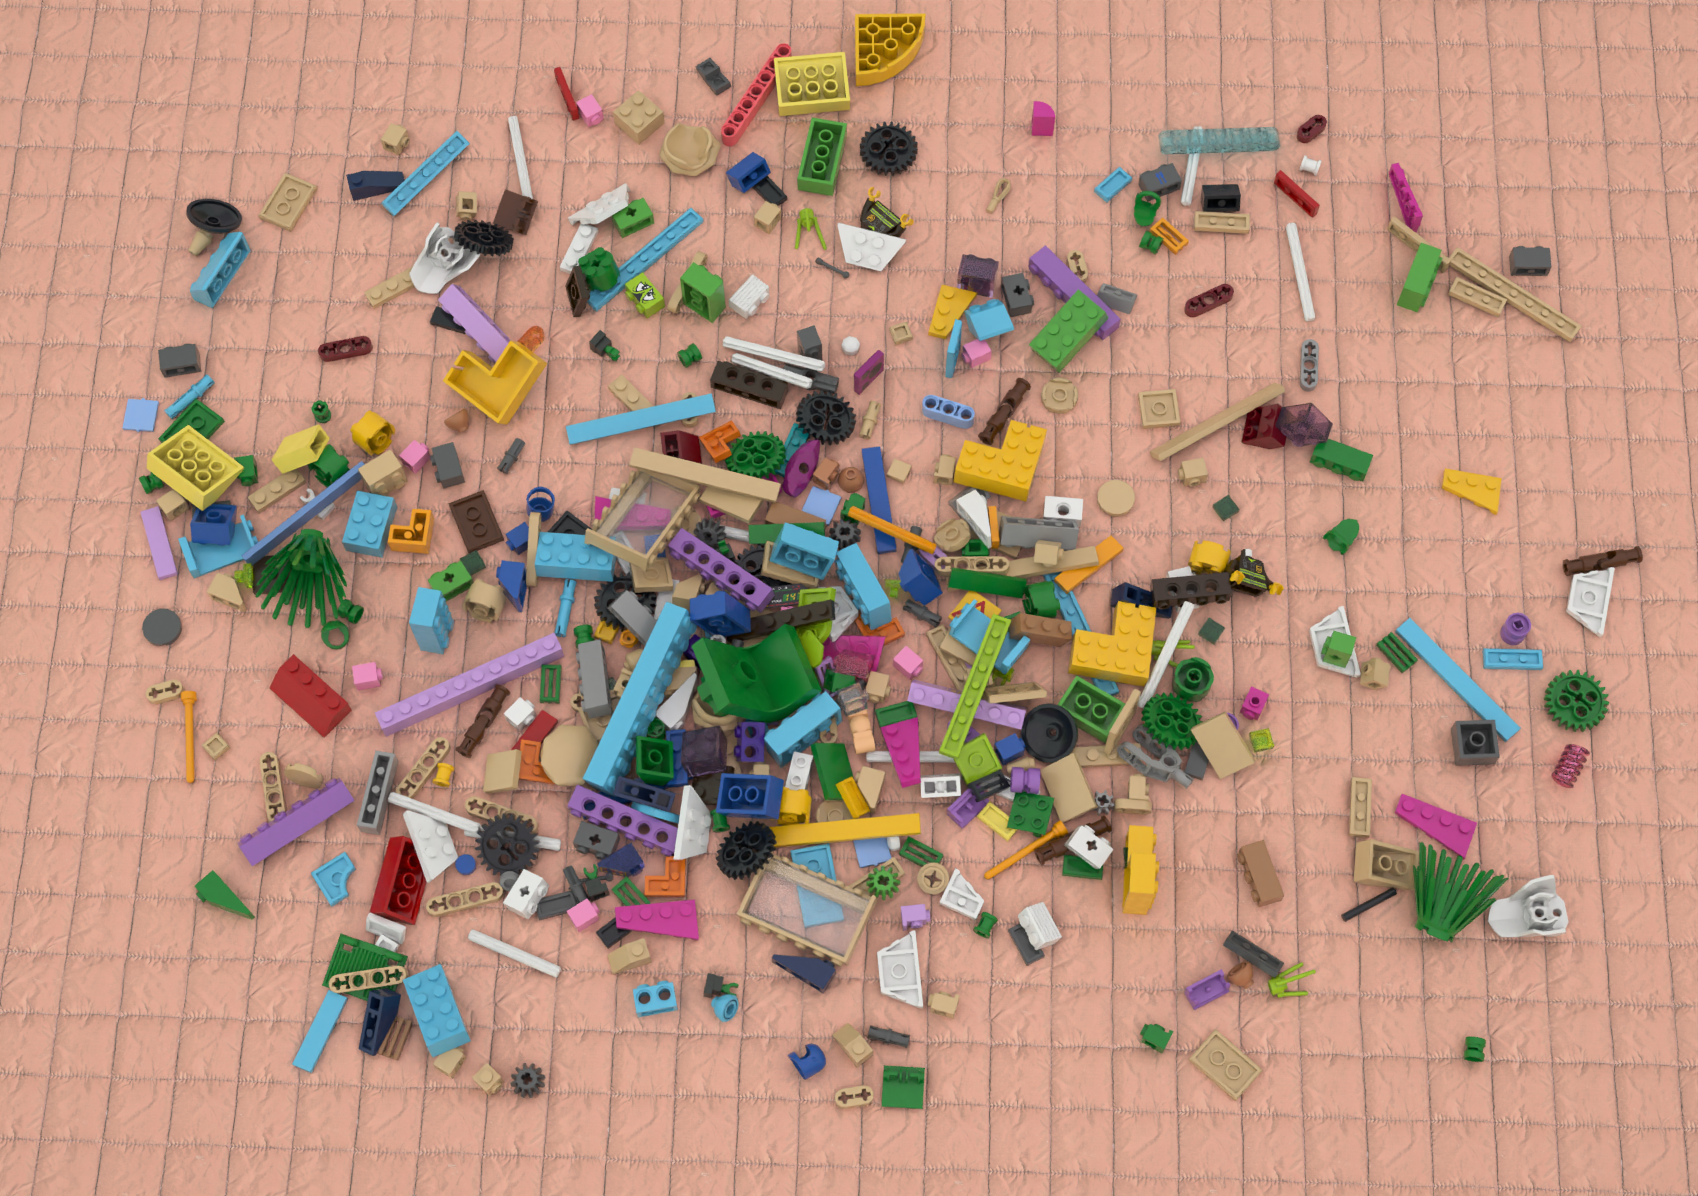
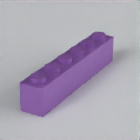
M1046 245L1029 258L1028 267L1031 273L1037 275L1043 285L1049 287L1059 300L1061 299L1066 304L1079 289L1106 312L1108 320L1094 334L1095 336H1099L1104 340L1119 328L1121 319Z
M340 778L329 780L325 784L326 787L321 790L316 789L312 791L307 799L295 802L287 812L281 811L274 816V820L270 823L264 822L257 827V831L254 833H247L242 836L237 844L251 866H254L355 801Z

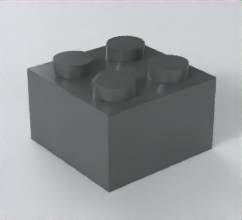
M1495 720L1455 721L1451 727L1455 766L1495 764L1500 757Z

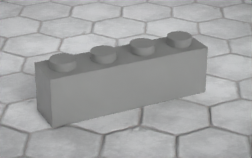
M1001 516L999 541L1001 545L1006 547L1022 546L1027 549L1035 547L1038 540L1062 543L1061 548L1064 551L1076 549L1079 528L1077 523L1073 521Z
M626 590L607 608L646 646L657 620L651 615L652 611L646 605L642 606L637 601L639 598L634 592Z
M600 639L578 644L579 652H576V659L578 664H580L578 676L582 680V684L579 685L580 693L584 696V700L581 701L582 710L587 712L590 719L613 714L604 646Z
M375 751L357 822L360 832L376 835L381 833L388 805V797L391 793L398 765V759L394 753Z

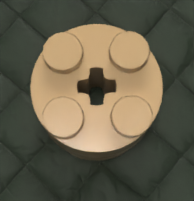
M476 579L469 588L462 608L465 612L468 609L472 613L471 617L477 620L491 623L495 619L496 622L500 617L507 598L501 586H492L486 584L483 580Z

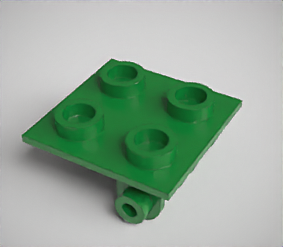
M1027 792L1015 793L1007 828L1032 832L1035 837H1041V834L1046 835L1055 798Z
M884 1065L882 1107L923 1109L925 1068Z

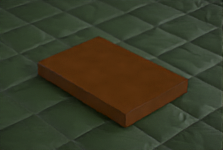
M484 490L448 503L469 554L504 541Z

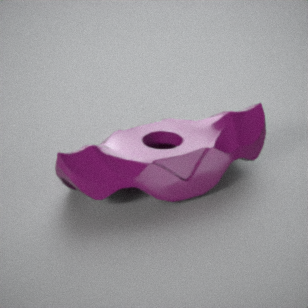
M819 440L805 442L789 459L782 485L783 491L789 496L796 498L810 483L818 464ZM801 463L807 465L808 471L805 474L799 470Z

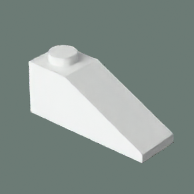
M973 490L956 500L957 512L989 549L992 547L986 506L987 500L983 495Z
M695 673L656 711L655 718L660 719L664 723L667 731L680 730L685 725L684 722L686 721L698 684V678Z

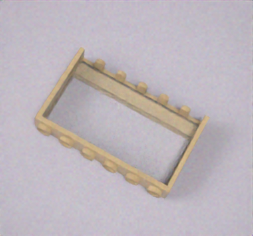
M638 469L637 472L632 470L629 475L628 484L622 483L619 496L613 495L610 508L606 506L603 508L601 520H594L592 530L587 528L584 543L587 545L592 544L599 549L643 568V571L646 572L650 565L653 566L655 564L657 555L664 551L667 541L673 539L675 530L681 528L685 516L688 517L690 515L693 505L699 503L701 494H699L700 485Z
M773 854L774 857L767 859L769 864L764 863V869L761 870L759 868L757 875L754 876L737 912L738 917L741 918L740 922L751 926V924L759 926L758 930L766 934L770 932L777 934L776 938L781 941L787 942L790 940L795 942L794 946L799 949L805 950L808 948L813 950L812 954L822 959L824 956L831 958L830 962L841 967L842 964L848 966L878 901L876 896L872 895L870 897L857 888L852 889L845 886L839 880L834 881L827 878L823 873L809 870L805 865L795 864L784 856L779 857Z

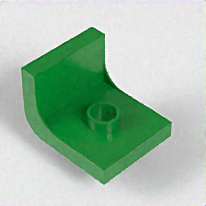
M784 624L763 641L748 647H736L704 637L692 645L704 675L701 678L702 684L697 687L701 700L711 706L715 715L727 716L730 714L762 723L776 722L792 714L822 691L794 626Z

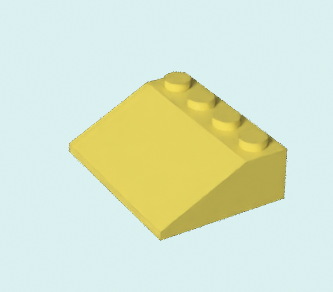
M845 52L774 58L779 116L850 110Z
M189 425L147 454V469L202 511L216 502L244 470L241 464Z

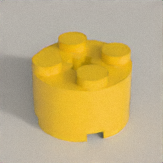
M369 410L358 423L352 425L350 432L352 433L353 442L373 456L374 453L377 455L383 453L392 442L390 438L392 434L395 435V427L378 413Z
M1203 540L1202 544H1198V541H1195L1188 565L1191 567V571L1198 575L1202 572L1207 574L1224 573L1231 551L1228 549L1226 552L1223 550V545Z
M783 787L779 819H776L778 820L777 824L786 826L797 825L803 822L805 824L809 823L812 798L809 796L808 790L798 789L796 791Z

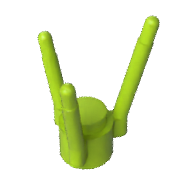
M809 208L802 209L799 212L800 218L797 219L795 249L799 247L801 226L806 227L809 232L811 230L810 227L814 224L823 249L826 250L827 247L819 228L817 217H814L813 210Z
M1153 640L1151 655L1154 656V660H1158L1166 641ZM1179 640L1175 648L1194 649L1195 646L1186 645L1191 643L1190 640ZM1169 660V665L1174 667L1178 666L1177 663Z
M1301 962L1278 974L1275 978L1271 977L1267 981L1272 996L1277 994L1278 998L1308 995L1307 991L1284 992V990L1288 989L1287 983L1315 974L1316 971L1311 970L1285 979L1284 976L1303 966Z

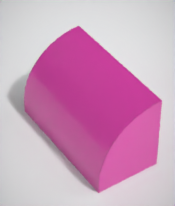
M1034 101L1032 136H1053L1055 124L1054 110L1044 102Z

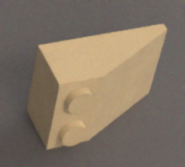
M1371 839L1356 843L1354 882L1369 886L1393 887L1395 889L1415 891L1413 865L1417 869L1419 865V851Z

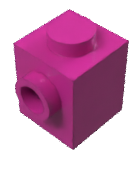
M1251 686L1240 713L1247 719L1258 721L1269 694Z

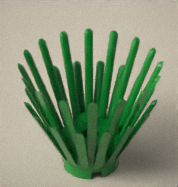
M303 529L301 534L297 536L294 534L292 541L265 563V565H269L262 571L261 575L264 576L256 584L258 586L266 579L256 593V598H258L286 563L262 603L261 609H265L271 598L277 595L290 572L272 615L273 619H277L283 603L285 605L290 603L296 586L288 618L289 626L293 625L301 594L299 607L304 609L306 604L305 627H310L314 581L315 607L320 609L321 625L326 624L323 574L334 618L338 619V611L330 573L341 607L345 609L343 597L346 598L341 584L342 581L343 585L347 587L343 577L345 574L330 548V539L327 537L326 541L321 531Z
M1419 842V866L1416 869L1413 865L1417 921L1414 927L1420 931L1425 929L1427 934L1452 943L1456 934L1497 901L1495 900L1496 898H1489L1509 878L1503 879L1504 875L1494 876L1480 892L1494 873V870L1491 869L1487 873L1480 871L1467 891L1480 865L1479 863H1474L1462 884L1469 869V865L1464 864L1455 882L1463 860L1462 856H1458L1448 883H1446L1452 861L1451 857H1446L1445 849L1441 850L1435 878L1437 853L1433 850V846L1429 844L1426 868V846L1423 842Z

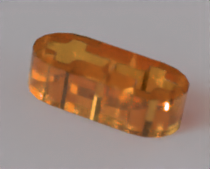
M532 326L517 342H520L525 347L527 346L529 350L534 352L544 341V331L539 326ZM533 333H534V334H538V333H539V337L535 336V337L533 338V335H532V334H533Z

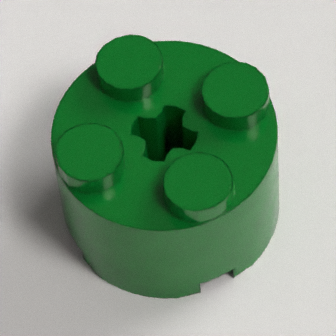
M598 247L579 258L578 263L581 266L582 273L585 274V284L589 290L594 291L595 289L602 292L616 285L620 271L613 255L609 251Z
M330 444L325 446L317 461L307 464L310 471L315 470L317 480L327 488L350 470L347 466L349 464L347 458L343 455L339 456Z
M1042 581L1022 587V594H1025L1026 598L1022 600L1025 614L1047 618L1056 617L1057 610H1060V602L1058 598L1055 599V587L1052 581Z
M1197 657L1181 661L1176 667L1173 676V691L1180 695V698H1186L1190 702H1199L1205 698L1214 680V674L1209 663Z

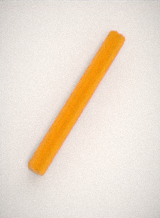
M852 506L848 512V516L925 552L933 554L937 545L855 506Z

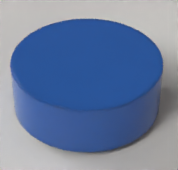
M464 854L457 858L455 866L460 874L470 875L476 869V862L471 855Z

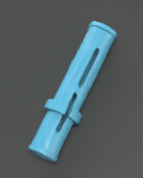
M206 374L195 385L192 384L185 394L164 411L171 419H174L195 399L202 397L203 393L215 382Z
M565 579L563 593L559 598L561 603L554 632L558 637H561V634L562 637H566L571 607L575 602L574 592L577 582L571 579L570 582H568V579Z

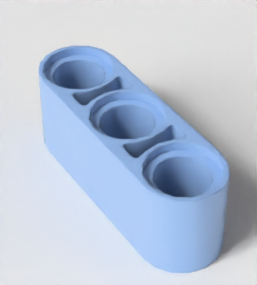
M935 395L924 397L922 402V413L924 416L963 429L973 426L975 412L971 407ZM927 405H933L935 407L928 408ZM950 410L952 413L947 414L944 411ZM963 416H969L970 418H969V419H963L962 417H963Z

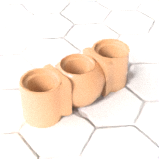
M865 701L845 704L856 755L876 751Z

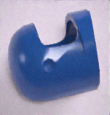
M535 487L532 489L526 499L527 514L530 517L531 512L541 513V522H545L553 515L555 497L545 487ZM536 492H544L550 495L552 503L543 497H536L530 501L529 498Z
M813 1043L805 1045L807 1052L801 1058L794 1051L787 1055L804 1080L820 1072L826 1065V1057L822 1049Z

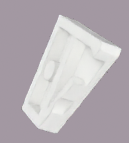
M955 868L939 904L976 920L984 900L974 891L972 885L964 879L960 871Z

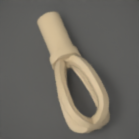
M1001 178L998 180L994 189V196L991 198L992 200L986 209L988 213L992 214L997 204L1008 194L1011 188V182L1008 179ZM1007 183L1003 192L997 197L1001 185Z

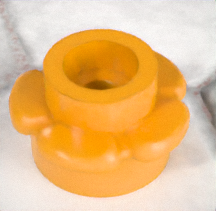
M629 630L621 633L619 641L622 646L632 648L638 643V639Z

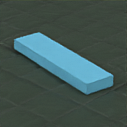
M328 990L292 1063L293 1066L310 1073L313 1072L348 1000L347 997Z

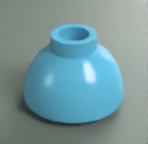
M725 994L720 997L716 996L711 1003L715 1015L722 1022L731 1020L735 1016L739 1005L738 998L731 994Z

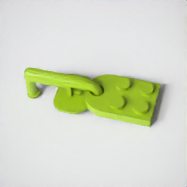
M831 587L800 590L798 607L830 599L835 603L836 589ZM832 621L796 629L813 671L822 662L824 651L822 643L830 635Z

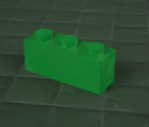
M1319 436L1310 463L1319 468H1327L1335 474L1346 475L1354 481L1363 482L1373 455Z

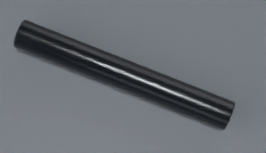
M1392 887L1342 914V919L1346 922L1397 894L1396 890Z

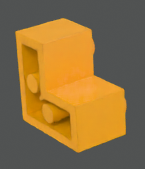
M412 509L410 526L390 525L388 544L391 551L429 554L434 526L432 511Z

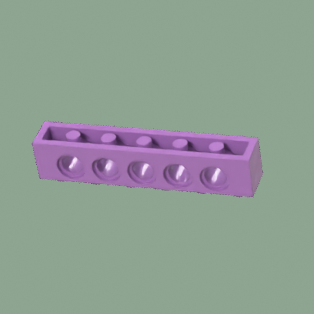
M683 528L679 530L668 544L670 555L674 559L683 560L689 569L693 571L696 569L704 579L714 581L720 590H727L734 599L745 602V606L751 611L756 610L761 613L775 596L771 587ZM689 549L694 550L693 553L686 554ZM704 559H708V560H709L708 563H706V564H701V562H702ZM720 569L724 570L722 574H715ZM733 580H740L735 585L731 584ZM748 590H754L753 594H746Z
M580 785L576 786L567 805L570 814L581 818V816L589 818L588 822L597 826L603 824L607 826L606 829L617 833L619 831L625 834L624 837L631 841L636 839L642 841V845L647 848L653 849L656 847L661 850L660 853L663 855H674L677 827ZM592 802L596 805L592 811L585 810L587 803ZM607 810H611L614 813L610 819L603 817V813ZM624 818H629L632 821L628 827L621 825V821ZM642 826H647L650 828V831L642 835L639 833V829ZM666 834L668 836L667 841L659 842L657 840L658 835Z

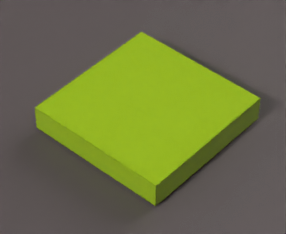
M985 733L964 743L958 760L954 759L966 786L973 781L1002 769Z

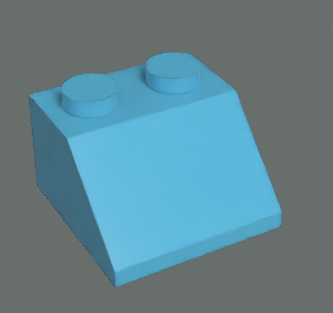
M999 299L988 300L983 305H973L964 311L969 331L979 341L1014 330L1005 305Z

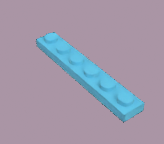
M456 131L381 204L394 217L470 143Z

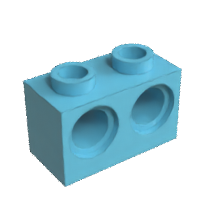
M660 981L654 986L643 984L637 986V989H633L638 1018L678 1010L673 982ZM663 992L671 994L667 1000H661L660 995ZM649 996L650 1001L647 1004L640 1003L641 997Z

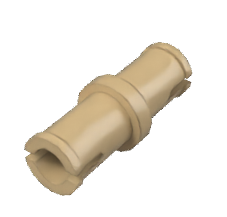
M876 401L869 402L867 413L863 416L862 420L864 422L859 436L863 437V439H871L874 425L877 424L878 420L876 418L881 404H877Z

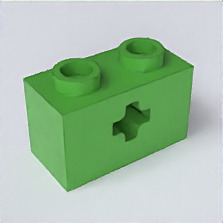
M641 198L633 200L627 207L613 214L612 222L620 236L624 238L654 224V217L645 199Z
M461 561L450 564L447 569L434 573L428 579L431 589L441 591L446 602L468 590L471 584L474 583Z
M1333 631L1331 637L1327 636L1321 654L1324 655L1323 662L1345 668L1352 655L1356 637Z

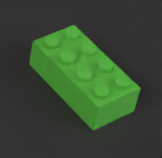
M812 117L797 178L798 190L833 196L847 138V123Z
M1078 289L1031 341L1029 346L1033 352L1060 373L1108 320V316L1103 309Z

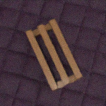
M396 1016L380 1046L378 1054L398 1061L413 1022ZM396 1022H398L387 1052H385L389 1039L395 1027ZM406 1024L396 1052L392 1054L402 1025Z

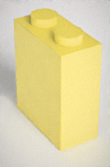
M318 424L285 437L271 460L282 474L317 461L330 438Z

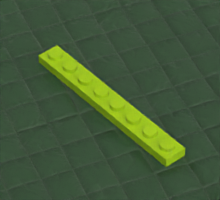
M996 614L992 615L940 747L939 754L958 760L1009 630L1010 619Z

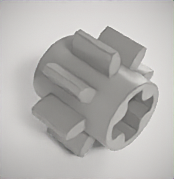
M1106 790L1104 793L1095 792L1096 798L1094 799L1098 806L1095 810L1098 812V816L1104 812L1108 815V808H1114V804L1110 803L1113 796L1107 795ZM1100 800L1104 801V806L1100 805Z

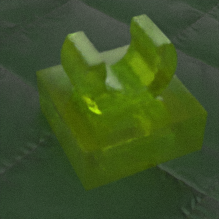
M251 563L243 564V571H234L236 582H244L247 588H253L254 585L253 566Z
M885 579V587L890 588V597L898 598V588L902 589L899 584L901 580Z
M994 667L992 680L994 682L997 677H1001L1003 680L1000 686L1005 685L1006 681L1011 682L1015 670L1010 668L1006 675H1004Z
M1269 728L1250 732L1249 736L1254 753L1274 748Z

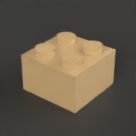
M639 90L613 111L614 123L638 145L665 123L663 111Z
M391 449L358 468L364 485L372 494L388 496L390 492L402 488L408 482L402 465Z

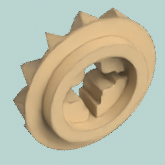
M929 862L922 866L918 872V885L928 894H939L946 889L949 883V873L938 862ZM936 871V877L940 880H936L931 886V879L926 876H931Z

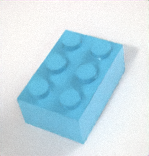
M357 491L342 540L346 551L383 558L389 537L390 525L393 524L397 510V504L393 497Z
M785 522L774 542L769 561L823 580L835 560L839 541Z

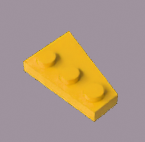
M941 285L928 335L947 339L953 330L955 319L959 320L965 314L964 311L968 309L971 302L977 297V292Z
M1445 468L1442 489L1460 498H1466L1474 502V505L1482 506L1496 515L1502 478Z

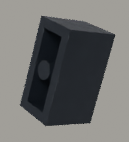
M1238 184L1202 185L1201 204L1203 212L1240 210L1241 194Z

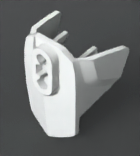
M437 222L427 236L425 247L409 273L411 281L417 291L427 294H438L448 281L469 270L480 254H477L476 251L470 252V249H463L464 246H459V242H455L454 231L449 227H440V224ZM449 238L453 240V244L448 241Z
M1554 875L1533 879L1511 897L1497 900L1491 905L1488 915L1490 927L1500 937L1559 936L1566 934L1565 928L1569 922L1565 903L1556 894ZM1553 912H1557L1559 914V917L1554 916Z

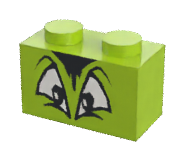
M643 272L625 283L626 297L629 301L633 300L637 311L640 314H644L646 318H649L665 307L663 296Z

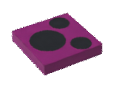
M877 350L854 373V391L858 395L884 371L883 352Z

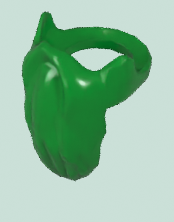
M1142 191L1136 195L1134 218L1141 227H1146L1153 223L1156 211L1161 206V198L1155 192ZM1147 195L1152 196L1156 199V203L1151 204L1143 201L1142 198Z
M1354 519L1342 520L1332 530L1327 531L1323 539L1328 540L1329 547L1332 550L1341 551V555H1343L1357 537L1359 523Z
M340 620L329 621L321 629V638L329 648L341 649L349 641V629ZM338 628L344 634V642L339 646L332 645L328 640L329 631Z

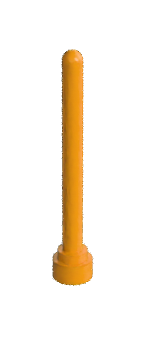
M195 691L181 692V702L185 706L186 780L188 783L194 782L193 705L197 701V693Z
M1060 820L1054 823L1051 831L1046 833V835L1038 838L985 872L984 878L987 880L991 879L1053 838L1064 837L1068 834L1065 825Z

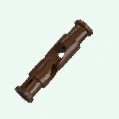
M1019 377L1016 379L1013 389L1007 392L997 407V412L987 421L986 428L978 434L983 443L993 444V439L997 433L1002 431L1006 420L1013 415L1023 400L1022 396L1024 393L1030 390L1031 385L1027 380ZM1004 403L1010 404V405L1012 406V412H1011V408H1010L1009 405H1002V404H1004Z
M1635 546L1634 549L1629 550L1618 549L1605 553L1580 556L1579 559L1574 560L1565 559L1563 560V569L1565 575L1570 576L1572 573L1577 572L1587 573L1610 567L1625 566L1631 562L1641 563L1643 555L1641 548Z
M495 684L494 692L490 698L486 699L477 713L475 723L464 734L465 738L460 746L456 747L455 750L462 756L471 758V753L475 746L479 745L484 737L485 728L490 727L501 710L502 702L511 693L504 686ZM484 711H489L493 717L490 720L486 715L480 714Z
M1102 816L1100 820L1092 824H1086L1095 831V836L1105 832H1112L1111 824L1106 816ZM1075 830L1069 832L1065 837L1049 842V845L1041 849H1034L1035 856L1041 866L1054 857L1059 858L1065 855L1069 849L1064 845Z

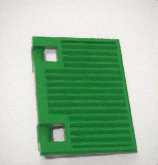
M340 933L322 986L329 988V981L334 975L390 967L391 965H388L389 959L397 961V966L404 967L408 956ZM345 944L353 946L351 952L343 949ZM397 969L396 974H388L389 978H398L399 981L402 972H399V969ZM377 972L374 975V982L380 984L383 981L384 976L381 972ZM357 975L354 978L355 986L360 987L363 985V977ZM349 976L347 977L348 981H340L338 978V982L334 983L335 987L340 989L341 985H349ZM398 985L345 992V994L368 1001L369 991L387 988L396 992Z

